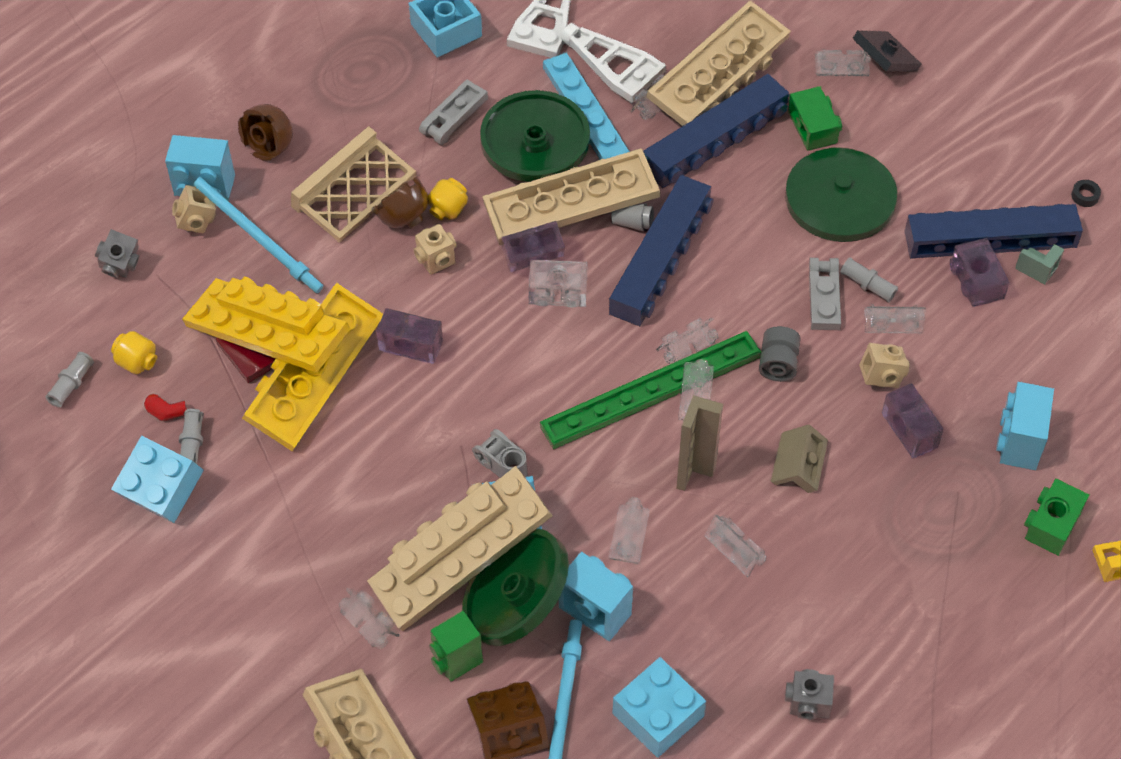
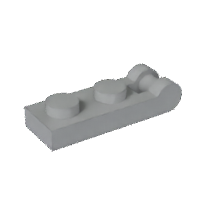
M466 79L423 120L419 127V132L425 136L434 137L435 142L444 145L450 135L488 99V92ZM438 123L442 124L440 128L436 127Z
M809 258L811 330H840L839 258H829V261ZM819 272H829V276H819Z

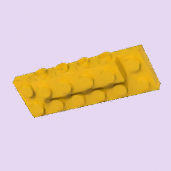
M243 277L241 280L232 278L229 282L216 278L182 318L186 327L315 373L320 370L351 330L346 321L325 315L321 304L316 300L309 298L306 302L302 301L291 291H286L285 294L278 293L269 284H264L263 287L257 286L248 277Z
M335 283L322 302V311L325 315L346 321L351 330L317 373L275 359L270 367L275 371L270 378L264 375L255 388L259 394L242 417L243 420L290 451L294 450L385 315L338 283Z

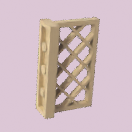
M369 126L291 192V207L298 213L303 211L339 243L374 213L371 209L373 206L376 205L380 208L382 206V199L416 176V171L376 138L377 133ZM377 149L385 156V161H369V155ZM353 168H366V178H350L349 172ZM369 168H385V178H369ZM388 168H400L406 174L401 178H389ZM334 185H346L347 195H330V188ZM350 185H366V195H350ZM369 185H386V191L382 195H370ZM315 201H327V211H315L310 206ZM330 201H347V212L331 211ZM350 201L367 202V208L363 212H351ZM331 218H347L348 225L339 232L331 225Z

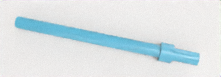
M199 177L194 182V186L287 267L292 277L297 281L304 282L316 294L323 289L324 285L309 273L310 269L301 261L297 262L202 177Z
M579 620L570 621L567 642L563 643L561 657L564 659L548 759H562L576 663L580 660L582 645L579 643L583 623Z

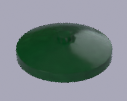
M522 91L501 99L486 113L480 129L481 148L486 160L498 172L515 180L531 182L577 167L588 152L590 127L584 112L570 99L549 91Z
M826 148L808 154L792 168L786 183L785 200L793 219L807 232L830 241L853 242L877 234L889 223L896 207L897 186L889 170L871 155L850 148Z
M536 529L469 581L463 598L462 611L465 612L480 633L482 643L490 646H502L513 643L533 631L548 616L560 598L568 576L569 560L565 546L550 532Z

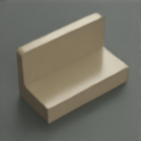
M811 425L783 432L779 442L771 482L779 485L793 481L807 493L817 491L828 439Z

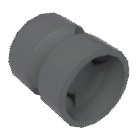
M782 326L771 327L764 332L759 372L763 377L772 381L783 382L789 381L796 376L797 356L799 355L801 341L798 332Z

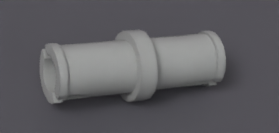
M850 257L846 260L840 273L859 283L861 289L865 291L869 289L888 303L893 299L899 288L880 277L878 271L874 269L869 270Z
M78 352L68 368L63 369L59 373V380L45 396L46 400L55 407H61L71 392L80 387L81 379L94 364L93 359L84 352Z
M187 409L184 412L183 433L179 435V443L181 444L180 455L197 464L199 447L203 444L201 428L204 413L198 409Z

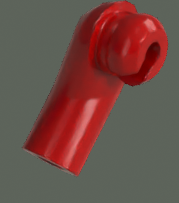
M156 394L148 395L144 402L146 411L160 421L182 417L185 410H187L185 400L169 404Z

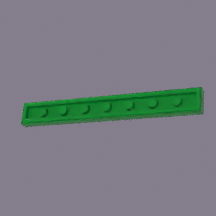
M748 331L742 332L540 421V428L554 450L757 360L761 357L762 352Z

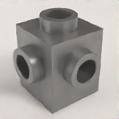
M111 229L106 241L99 243L95 253V257L98 258L99 268H102L101 271L111 277L117 278L120 275L126 278L129 270H135L139 260V255L136 254L139 248L138 239Z
M811 669L795 671L793 682L786 683L785 702H791L790 714L798 715V717L807 720L817 717L829 719L833 704L834 675L820 674L818 671Z

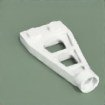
M534 0L516 20L507 38V46L549 58L558 56L564 45L561 34L568 25L571 0H563L560 9L544 5L547 0ZM539 15L556 19L553 30L532 25V22Z
M573 23L568 24L561 34L563 42L572 47L611 90L631 103L666 71V65L647 52L583 27L579 28ZM594 44L608 49L599 59L588 51ZM616 56L633 62L620 75L615 74L607 65Z

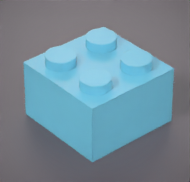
M413 0L409 2L411 25L437 58L482 37L481 14L469 0Z
M173 135L165 163L174 196H181L185 185L195 187L194 182L199 177H202L229 201L235 179V171L228 140Z
M1017 382L1014 393L1008 392L1006 405L1002 410L1000 419L1002 432L999 433L996 451H1001V464L1036 470L1048 440L1054 388Z
M141 435L111 490L124 499L175 523L204 470L192 460Z
M581 551L569 565L567 580L559 598V608L610 642L632 615L633 585L624 575L620 573L615 574L607 569L604 563L597 557H589Z
M659 657L613 697L612 714L659 758L704 717L706 700Z

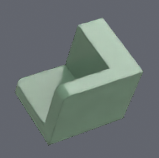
M1054 244L1047 255L1033 248L1023 249L1019 254L1015 269L1045 285L1059 267L1065 249Z

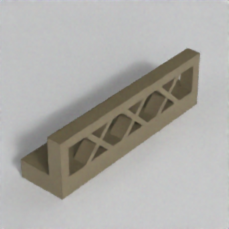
M693 395L681 427L676 489L686 490L692 471L713 478L717 465L724 404Z

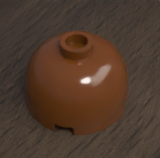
M260 104L243 112L244 115L238 120V132L244 146L249 145L255 151L251 153L255 158L263 161L271 160L289 147L293 137L292 126L287 115L279 107L270 104Z
M417 176L412 178L415 183L412 186H409L406 182L382 199L381 203L383 206L380 209L376 205L371 208L383 224L397 229L407 225L412 229L424 220L421 215L427 209L429 200L427 191Z

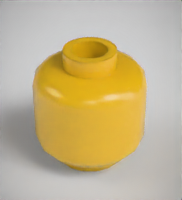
M453 178L439 180L428 194V204L431 207L429 212L439 220H443L444 217L455 219L468 202L467 189Z
M135 331L120 334L111 348L114 362L135 375L152 369L157 360L155 344Z

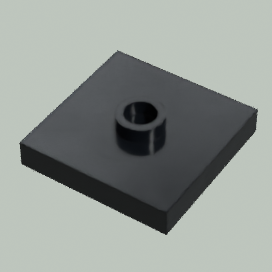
M857 30L853 36L854 41L885 71L915 72L922 65L888 31Z

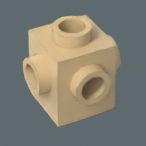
M185 185L179 200L176 199L173 203L172 215L176 218L177 228L204 233L208 224L212 223L215 218L216 207L196 187Z
M440 224L432 228H426L415 235L416 248L413 249L418 262L420 264L423 263L430 275L455 264L454 248L457 247L453 235L450 232L446 233Z
M875 343L868 344L859 364L865 384L899 388L903 378L908 375L910 367L902 347Z

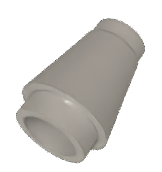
M644 203L612 211V224L645 231L650 229L654 222V209L652 206H647Z

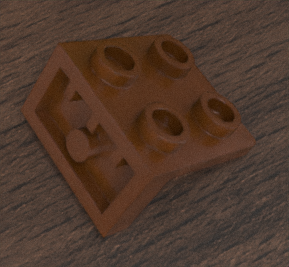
M528 681L511 683L507 687L493 691H483L467 698L470 712L479 733L484 759H511L550 747L544 716Z

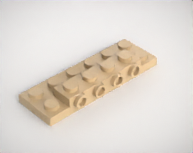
M750 0L650 88L646 97L684 126L739 92V87L742 84L748 86L754 80L755 72L758 69L765 71L773 60L771 58L772 52L789 38L791 31Z
M641 148L484 195L483 202L498 243L503 245L660 197V190Z
M516 466L492 485L487 481L484 484L476 483L467 490V497L461 502L447 504L441 511L442 516L435 522L427 521L421 524L417 529L418 535L409 542L407 540L398 542L392 548L393 554L387 558L390 563L367 580L398 629L401 631L406 630L553 516Z
M362 669L305 688L303 696L317 719L314 729L315 741L319 747H326L330 754L329 759H415Z

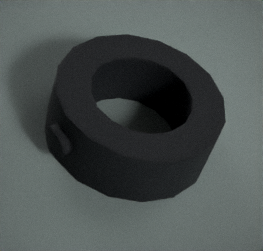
M1080 180L1074 184L1071 196L1073 201L1079 206L1091 207L1098 203L1101 189L1094 181ZM1088 190L1093 196H1083L1079 191Z

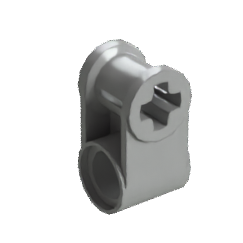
M494 429L484 443L472 448V452L478 462L490 469L498 477L501 478L514 468L509 467L511 465H518L517 468L525 477H528L525 452L511 442L500 430Z

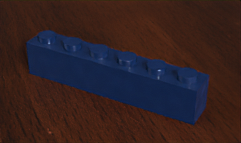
M766 74L643 150L656 183L662 189L671 183H676L680 175H685L692 170L699 169L704 162L712 157L721 155L731 145L740 143L750 133L762 129L766 123L784 115L788 109L789 92L770 74Z
M680 175L609 298V315L639 327L645 317H651L655 308L654 301L657 296L662 297L667 287V278L669 275L673 276L679 265L678 259L680 255L687 253L692 234L699 232L702 216L704 213L709 214L714 199L710 198V185Z
M1056 204L1051 206L1003 207L989 210L974 209L971 211L908 215L904 232L910 259L1021 252L1023 249L1028 250L1029 248L1050 250L1054 244L1063 249L1077 248L1083 228L1076 204Z

